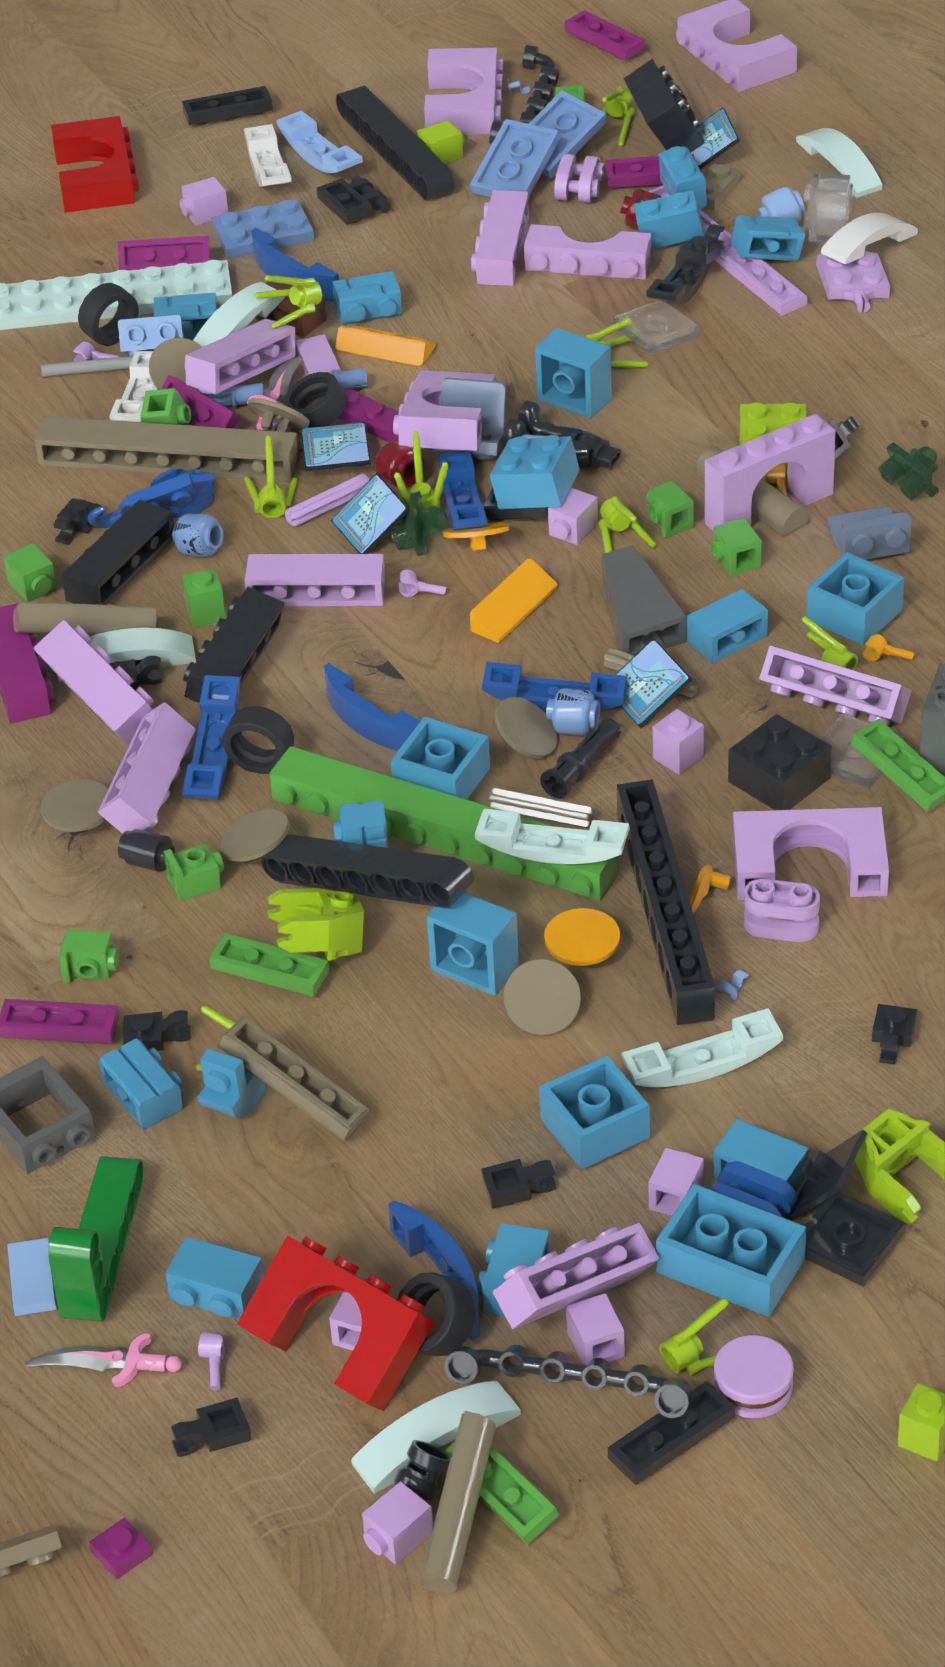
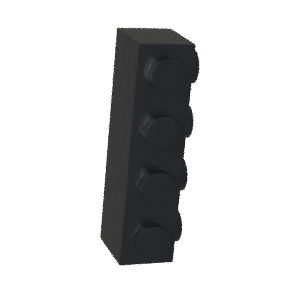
M138 500L62 573L65 600L73 604L107 605L173 540L174 522L172 511Z
M249 586L240 598L235 596L229 606L227 618H220L213 632V639L211 641L207 639L204 641L198 654V661L196 663L190 662L183 676V681L187 682L184 697L197 703L200 702L205 675L240 677L241 685L279 628L285 602Z

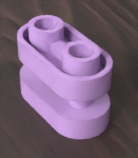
M563 154L556 173L555 200L568 201L571 192H577L579 202L592 203L593 197H598L600 181L604 179L605 165L600 163L599 157L586 156L584 164H576V155ZM575 176H580L579 180H575Z
M757 879L746 885L744 889V928L750 935L792 942H807L817 936L819 932L818 912L820 909V894L815 887L804 883L770 879Z

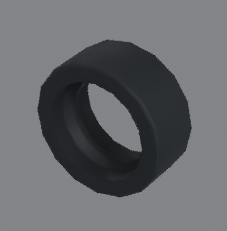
M101 284L92 289L84 298L78 313L79 327L98 344L104 346L117 344L120 342L118 321L121 319L138 318V302L132 294L117 284ZM118 301L114 317L106 325L99 328V320L104 310L110 304Z
M316 372L303 377L291 386L284 396L283 405L307 417L310 421L308 428L332 424L343 413L348 398L334 375L329 372ZM324 396V397H323L319 402H317L316 404H314V405H312V406H310V407H307V406H308L312 401H314L315 399Z
M246 706L237 710L232 716L223 733L222 745L226 755L239 767L253 773L270 774L288 748L294 746L295 735L290 724L275 711L261 706ZM241 731H254L264 735L275 745L276 749H263L253 745L242 735Z
M435 1272L420 1273L410 1279L400 1291L397 1299L400 1300L402 1295L405 1294L426 1306V1303L434 1293L439 1290L442 1291L446 1302L445 1318L436 1334L428 1339L427 1337L425 1338L418 1352L431 1356H447L454 1349L461 1347L469 1337L474 1324L475 1306L471 1292L463 1282Z

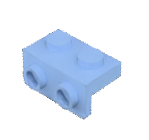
M180 315L121 319L118 321L121 352L128 351L129 356H134L136 350L147 351V349H155L159 344L168 339L184 338Z

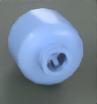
M782 187L764 195L761 202L762 208L758 209V214L761 217L795 218L797 223H800L802 213H805V207L797 190L792 191L789 187Z

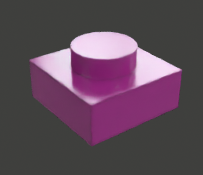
M125 1517L89 1541L91 1553L116 1579L152 1556L151 1544Z

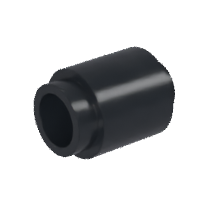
M140 829L125 831L118 843V855L127 864L157 872H162L166 869L164 851L171 849L173 854L175 853V847L170 837Z

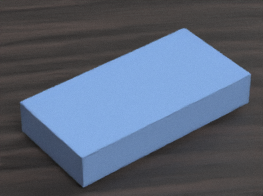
M48 1238L7 1244L15 1316L56 1310L54 1284L48 1257Z

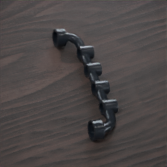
M526 45L522 66L523 68L535 69L536 64H539L542 67L539 80L534 84L533 94L528 98L526 110L521 114L520 122L527 124L546 107L547 101L550 102L553 86H557L559 79V69H555V63L552 58L539 53V47ZM493 121L489 136L490 144L493 143L503 122Z
M511 1345L505 1352L486 1349L474 1350L467 1346H461L451 1352L444 1364L447 1377L457 1384H468L473 1381L479 1374L481 1367L499 1368L504 1375L514 1377L524 1372L541 1375L548 1383H558L562 1379L581 1381L591 1390L601 1389L604 1385L624 1388L629 1395L634 1397L642 1396L646 1392L656 1393L654 1397L655 1407L660 1414L668 1418H677L683 1415L692 1399L691 1391L684 1382L654 1376L651 1369L643 1364L633 1366L630 1371L612 1369L609 1362L603 1358H594L587 1365L571 1363L568 1356L560 1351H554L546 1358L529 1356L527 1350L520 1345ZM508 1356L515 1357L519 1365L512 1364ZM550 1363L557 1364L560 1372L554 1371L550 1367ZM591 1369L598 1370L602 1378H596L592 1374ZM633 1376L642 1378L644 1385L637 1384L633 1380Z

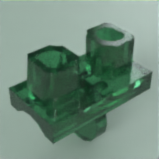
M894 442L886 448L889 458L878 468L882 478L891 485L904 476L905 478L898 485L904 496L911 501L923 492L931 498L939 492L938 488L932 484L933 473L938 469V465L935 463L937 453L934 449L925 446L919 450L913 448L908 453Z
M420 491L410 494L409 504L406 505L410 511L397 523L399 527L392 529L391 535L399 551L413 547L418 556L427 554L430 534L443 531L448 519L444 510L437 506L424 508L421 503L422 494Z

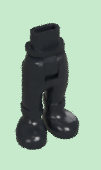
M526 400L523 403L518 419L511 418L507 422L503 434L504 447L509 439L525 434L540 436L556 435L558 437L571 436L578 465L591 466L590 468L597 469L599 466L612 469L621 455L620 449L611 447L608 440L602 439L595 434L573 427L556 426L547 421L543 423L540 420L538 404L530 400Z

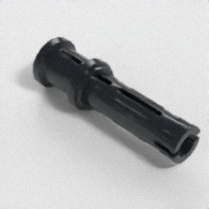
M611 718L603 719L597 728L572 752H565L560 755L557 765L552 769L545 770L540 777V783L545 792L556 799L564 798L569 793L570 786L574 782L581 781L586 776L587 767L621 735V731H618L621 729L619 724Z

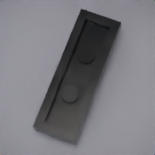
M266 86L182 101L183 112L189 125H204L211 121L232 120L238 116L259 115L273 110L272 99Z
M705 1381L691 1391V1403L683 1415L677 1418H668L660 1413L656 1414L607 1447L608 1459L637 1485L734 1419L735 1406L713 1385Z

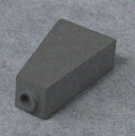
M631 545L602 554L603 585L618 650L636 655L653 638L664 649L686 643V615L636 548Z

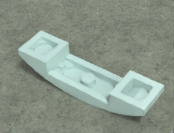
M821 128L796 136V142L810 155L820 153L841 172V184L856 198L882 190V182L868 158L843 133L832 128Z
M263 282L250 285L236 293L218 308L203 325L193 341L204 347L242 330L257 315L266 318L285 297L255 298L256 292L276 289Z
M128 628L90 636L93 641L89 645L93 649L99 645L111 657L112 662L133 659L142 660L148 656H158L161 658L162 667L190 664V662L196 663L192 635L161 628Z
M483 809L475 831V839L498 851L523 859L554 864H584L599 862L622 855L630 828L629 823L592 820L589 830L523 824L520 820V812Z
M769 1008L732 1019V1030L664 1051L659 1042L622 1052L621 1056L636 1086H679L707 1080L737 1069L783 1041V1034Z
M498 1381L465 1386L436 1397L405 1414L371 1439L351 1459V1462L375 1494L394 1483V1478L399 1468L405 1466L409 1459L407 1451L413 1440L427 1442L440 1448L456 1439L461 1415L465 1411L477 1413L491 1419L497 1428L521 1415V1410Z

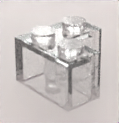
M814 173L812 183L806 184L804 202L808 203V210H805L804 228L809 229V241L827 242L838 230L850 222L853 207V184H850L851 175Z

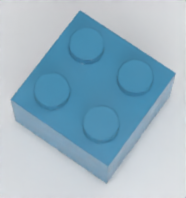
M555 328L535 347L537 400L592 419L612 399L611 346Z
M549 435L544 438L520 436L509 439L489 475L498 508L561 507L580 471L571 436L558 437L556 435Z
M846 552L807 588L806 617L825 629L865 646V643L872 635L877 634L903 610L904 577Z
M424 716L391 759L392 777L467 800L490 769L489 736Z
M463 893L449 908L433 907L427 914L430 970L496 996L506 984L512 972L519 967L517 913L479 899L472 894Z
M608 1055L539 1086L540 1119L581 1170L650 1138V1105Z

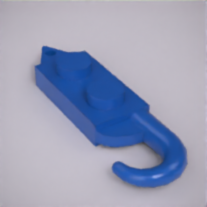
M185 473L126 495L127 499L120 503L119 510L99 516L106 511V508L104 506L98 507L89 513L88 523L98 528L110 527L138 500L162 508H168L173 505L183 506L188 504L192 498L200 496L199 491L215 481L213 473L191 476L189 473Z

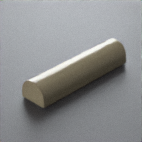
M718 447L706 449L697 461L696 475L705 480V459L720 454L723 451ZM761 478L752 495L751 514L783 537L808 524L807 510Z
M21 601L13 610V625L15 632L49 634L61 621L65 620L73 629L79 625L88 635H96L128 628H156V609L154 607Z
M245 1016L222 1036L218 1044L219 1049L227 1055L242 1059L247 1070L344 1142L353 1135L369 1111V1108Z
M465 1411L461 1415L422 1571L421 1586L423 1590L448 1594L455 1592L496 1429V1425L491 1419L477 1413Z

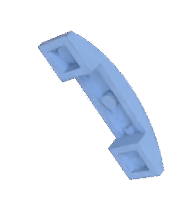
M303 111L277 120V126L293 149L306 162L322 172L336 173L363 162V157L346 145L338 148L319 134L316 121Z

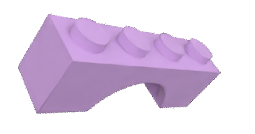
M531 224L524 243L525 270L646 280L651 262V233L620 231L616 236L608 240L587 243L569 238L563 233L561 226Z

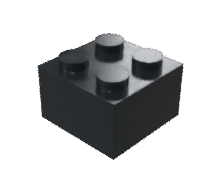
M775 714L728 750V782L774 810H790L831 778L832 746L780 715Z

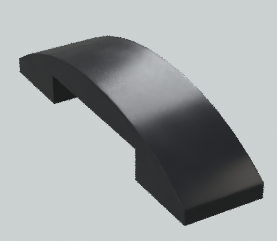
M678 252L673 270L664 280L656 279L646 291V297L677 304L688 302L702 284L710 264L705 267L679 259Z

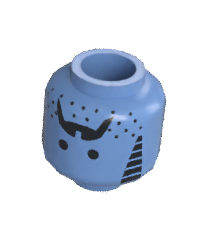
M186 513L178 519L173 529L172 537L175 546L181 554L194 557H210L222 545L224 532L214 516L210 514Z
M562 688L557 692L555 699L548 700L546 719L552 720L553 728L557 733L586 736L592 728L596 729L598 726L600 701L595 700L591 691Z

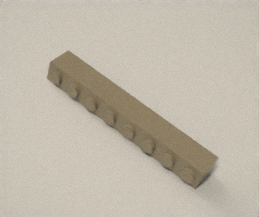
M44 416L34 439L38 465L160 474L172 469H183V472L191 473V469H195L205 474L213 473V476L218 478L244 479L246 476H249L251 480L267 481L265 438L268 435L272 437L274 481L291 482L299 460L297 433Z

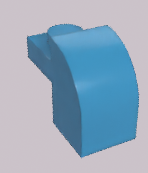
M207 1049L200 1059L205 1086L197 1096L199 1104L202 1107L238 1119L245 1118L251 1113L265 1093V1082L247 1070L242 1059Z

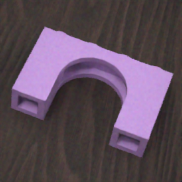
M726 0L678 17V29L676 30L678 43L738 92L797 72V46L782 34L750 45L727 43L750 35V9L739 0Z
M497 47L429 49V89L463 88L472 91L462 94L425 95V127L448 120L457 129H460L463 135L490 134L493 121L501 122L503 59H497Z
M420 370L416 380L410 383V392L405 393L404 404H400L399 415L394 416L393 433L394 435H399V445L413 447V432L418 431L421 448L477 451L482 439V408L440 406L441 383L445 378L496 381V374Z
M813 414L705 459V524L714 532V526L745 518L751 526L752 495L758 482L773 467L788 462L787 489L805 505L832 495L834 488L835 429L820 416Z
M882 807L733 812V850L737 900H744V889L751 881L757 879L775 880V862L782 854L794 848L806 846L827 849L843 860L847 868L850 897L888 896L889 866Z

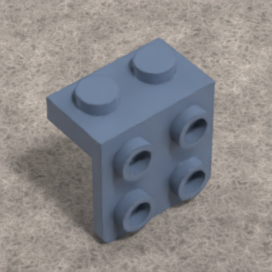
M445 378L441 383L440 406L482 408V439L477 451L433 450L442 451V454L470 451L478 459H491L493 456H497L504 446L506 385L496 381Z
M880 507L834 515L827 518V527L841 556L848 552L866 560L910 552L912 519L908 512L894 514L891 508Z

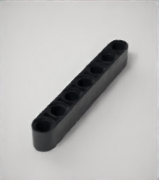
M366 86L357 87L336 95V105L342 118L425 201L454 191L455 182L450 169Z
M287 834L284 840L261 860L262 868L266 874L280 883L349 892L351 894L440 908H449L474 882V874L471 868L465 862L455 857Z

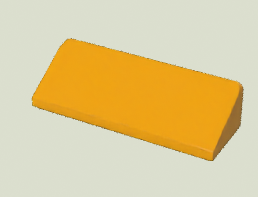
M351 324L338 327L336 349L338 351L414 366L424 365L436 347L434 340Z
M528 558L471 610V632L500 643L558 588V584L535 561Z

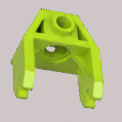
M321 888L280 889L268 896L269 904L280 905L279 908L267 910L268 918L279 923L277 925L279 933L290 934L287 937L277 938L278 947L290 953L324 951L327 961L335 960L340 956H349L362 952L364 909L357 894Z
M888 1108L862 1129L867 1132V1135L858 1151L855 1163L869 1195L898 1220L911 1225L918 1219L916 1213L920 1211L921 1207L914 1196L892 1176L914 1158L919 1157L945 1180V1142L929 1130L931 1124L928 1121L914 1120L907 1114Z

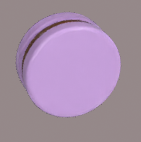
M759 1335L735 1338L726 1343L716 1355L714 1362V1387L735 1406V1415L745 1418L771 1416L783 1409L792 1396L794 1373L792 1358L785 1347L771 1338Z

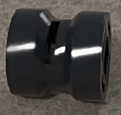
M413 1440L407 1451L409 1459L405 1466L399 1468L394 1478V1483L397 1485L401 1481L420 1498L433 1500L439 1488L437 1480L440 1474L447 1471L451 1457L434 1445L420 1440Z

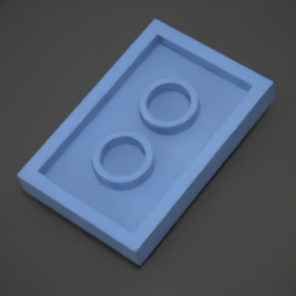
M561 90L529 123L559 130L561 139L542 174L552 179L557 173L562 155H575L608 122L606 113Z
M505 119L470 183L471 192L491 197L492 190L528 192L529 198L561 139L559 130Z
M298 199L292 201L284 200L278 204L255 206L249 210L226 212L220 216L211 217L213 230L227 259L254 254L252 229L258 228L276 238L277 249L314 241V231Z

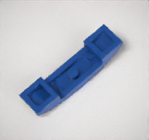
M258 228L252 229L254 257L264 274L300 279L314 278L321 287L325 301L334 302L332 281L339 280L338 273L318 262L310 267L305 266L277 250L276 238Z
M470 451L439 454V470H441L444 462L448 463L443 494L452 529L487 526L483 502H480L476 486L474 465Z
M486 662L482 690L502 701L509 697L526 699L537 705L544 712H546L548 700L555 699L560 689L588 690L592 692L595 700L600 701V711L623 705L627 676L591 673L590 683L521 676V665Z
M330 663L324 666L327 697L341 720L366 739L398 751L420 721L404 710H401L394 716H390L354 693L352 677Z
M204 676L199 702L201 716L192 763L187 766L182 792L183 798L219 800L231 762L222 745L223 733L239 707L240 677Z
M398 1201L389 1203L390 1231L407 1254L412 1257L425 1251L443 1275L463 1282L471 1292L475 1313L474 1324L469 1336L472 1340L480 1337L477 1285L465 1254L454 1239L431 1218Z

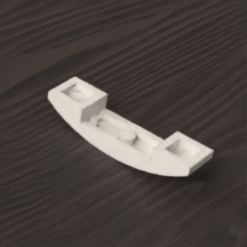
M273 125L244 128L250 161L259 186L265 187L291 183V175L287 164L283 163Z
M885 213L866 214L852 220L838 230L822 247L821 254L843 264H848L864 257L866 245L885 237L901 242L917 235L918 229Z
M135 351L129 366L130 379L122 399L115 400L109 415L110 420L143 422L140 419L145 392L158 390L149 375V360L153 351Z

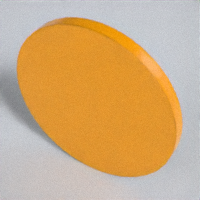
M491 522L487 523V526L455 530L448 528L443 530V536L446 538L470 537L471 549L473 551L485 550V536L509 531L510 524Z
M589 908L571 909L558 914L547 924L544 931V943L548 952L563 963L575 966L593 965L608 959L615 953L620 944V929L616 921L604 912Z

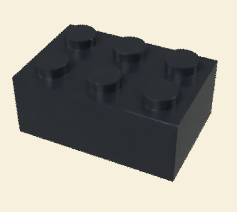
M652 58L623 78L647 125L666 150L676 146H684L691 153L705 143L700 134L704 130L687 102V97L679 85H675L672 81L673 78L664 65L659 68Z

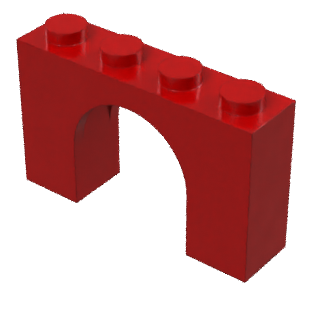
M120 116L51 125L57 165L85 161L104 162L90 168L59 172L65 213L135 204L134 192L139 191L138 178L128 126L122 127Z
M287 1236L237 1325L266 1343L287 1351L307 1314L318 1301L331 1294L350 1293L360 1309L362 1319L361 1332L355 1348L334 1384L364 1403L385 1411L435 1321L422 1314L426 1306L403 1294L401 1299L398 1300L389 1295L392 1286L371 1274L367 1281L357 1276L356 1273L360 1267L339 1255H337L334 1261L325 1257L324 1253L327 1248L307 1236L304 1237L302 1242Z

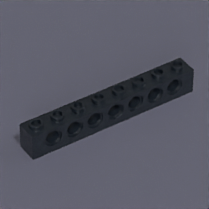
M653 779L617 784V818L620 823H629L630 829L625 846L676 1024L681 1025L714 1020V981Z

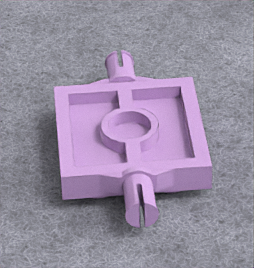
M865 251L864 257L848 264H843L823 254H817L816 266L828 300L845 299L854 301L857 310L862 313L863 309L865 313L870 309L868 300L873 298H889L891 287L878 253Z

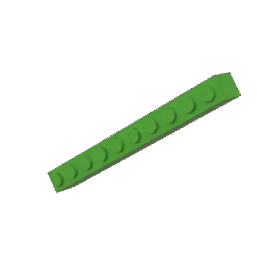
M290 746L270 772L273 800L340 820L339 808L341 805L353 803L363 805L364 802L381 801L384 803L387 835L563 889L580 896L601 901L619 873V856L593 863L554 864L523 859L498 851L476 840L475 831L483 809H499ZM520 816L521 823L552 826Z

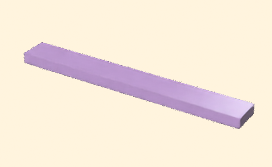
M663 185L649 190V192L659 194L661 197L669 196ZM699 209L705 236L711 224H719ZM725 229L720 233L718 240L724 241V245L721 248V255L715 259L719 265L781 316L807 306V296L762 259L741 258L737 253V249L731 244L732 235Z

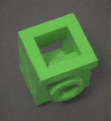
M672 480L649 489L646 496L648 514L654 523H658L662 527V536L665 539L694 527V501Z
M207 844L174 854L171 849L164 851L167 878L179 901L221 889L219 873L224 872V865L218 851L211 852Z
M66 929L59 953L63 983H71L72 978L110 979L112 970L116 971L119 965V949L113 948L111 932Z

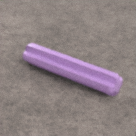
M359 474L286 509L284 512L286 522L291 527H297L349 502L370 478L366 474Z

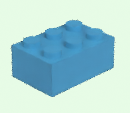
M693 1184L656 1240V1253L660 1258L656 1261V1273L770 1317L805 1260L806 1227Z

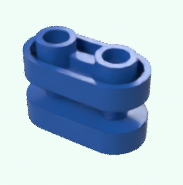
M736 1161L727 1163L717 1177V1183L709 1188V1190L782 1218L788 1216L797 1203V1194L789 1183L781 1178Z

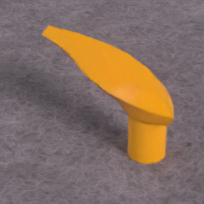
M710 864L701 869L689 896L693 914L699 907L702 898L708 894L709 886L728 889L730 875L714 872Z

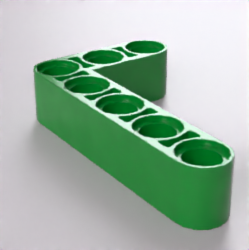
M101 1156L97 1163L79 1229L54 1227L52 1229L48 1257L60 1318L98 1322L105 1320L142 1188L144 1169L141 1159Z

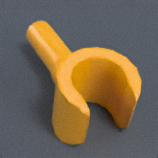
M779 464L767 472V483L777 484V489L788 497L785 487L786 466Z
M879 634L872 635L865 643L866 649L862 653L863 657L871 662L877 661L882 654L911 661L914 656L912 651L887 645L886 639Z

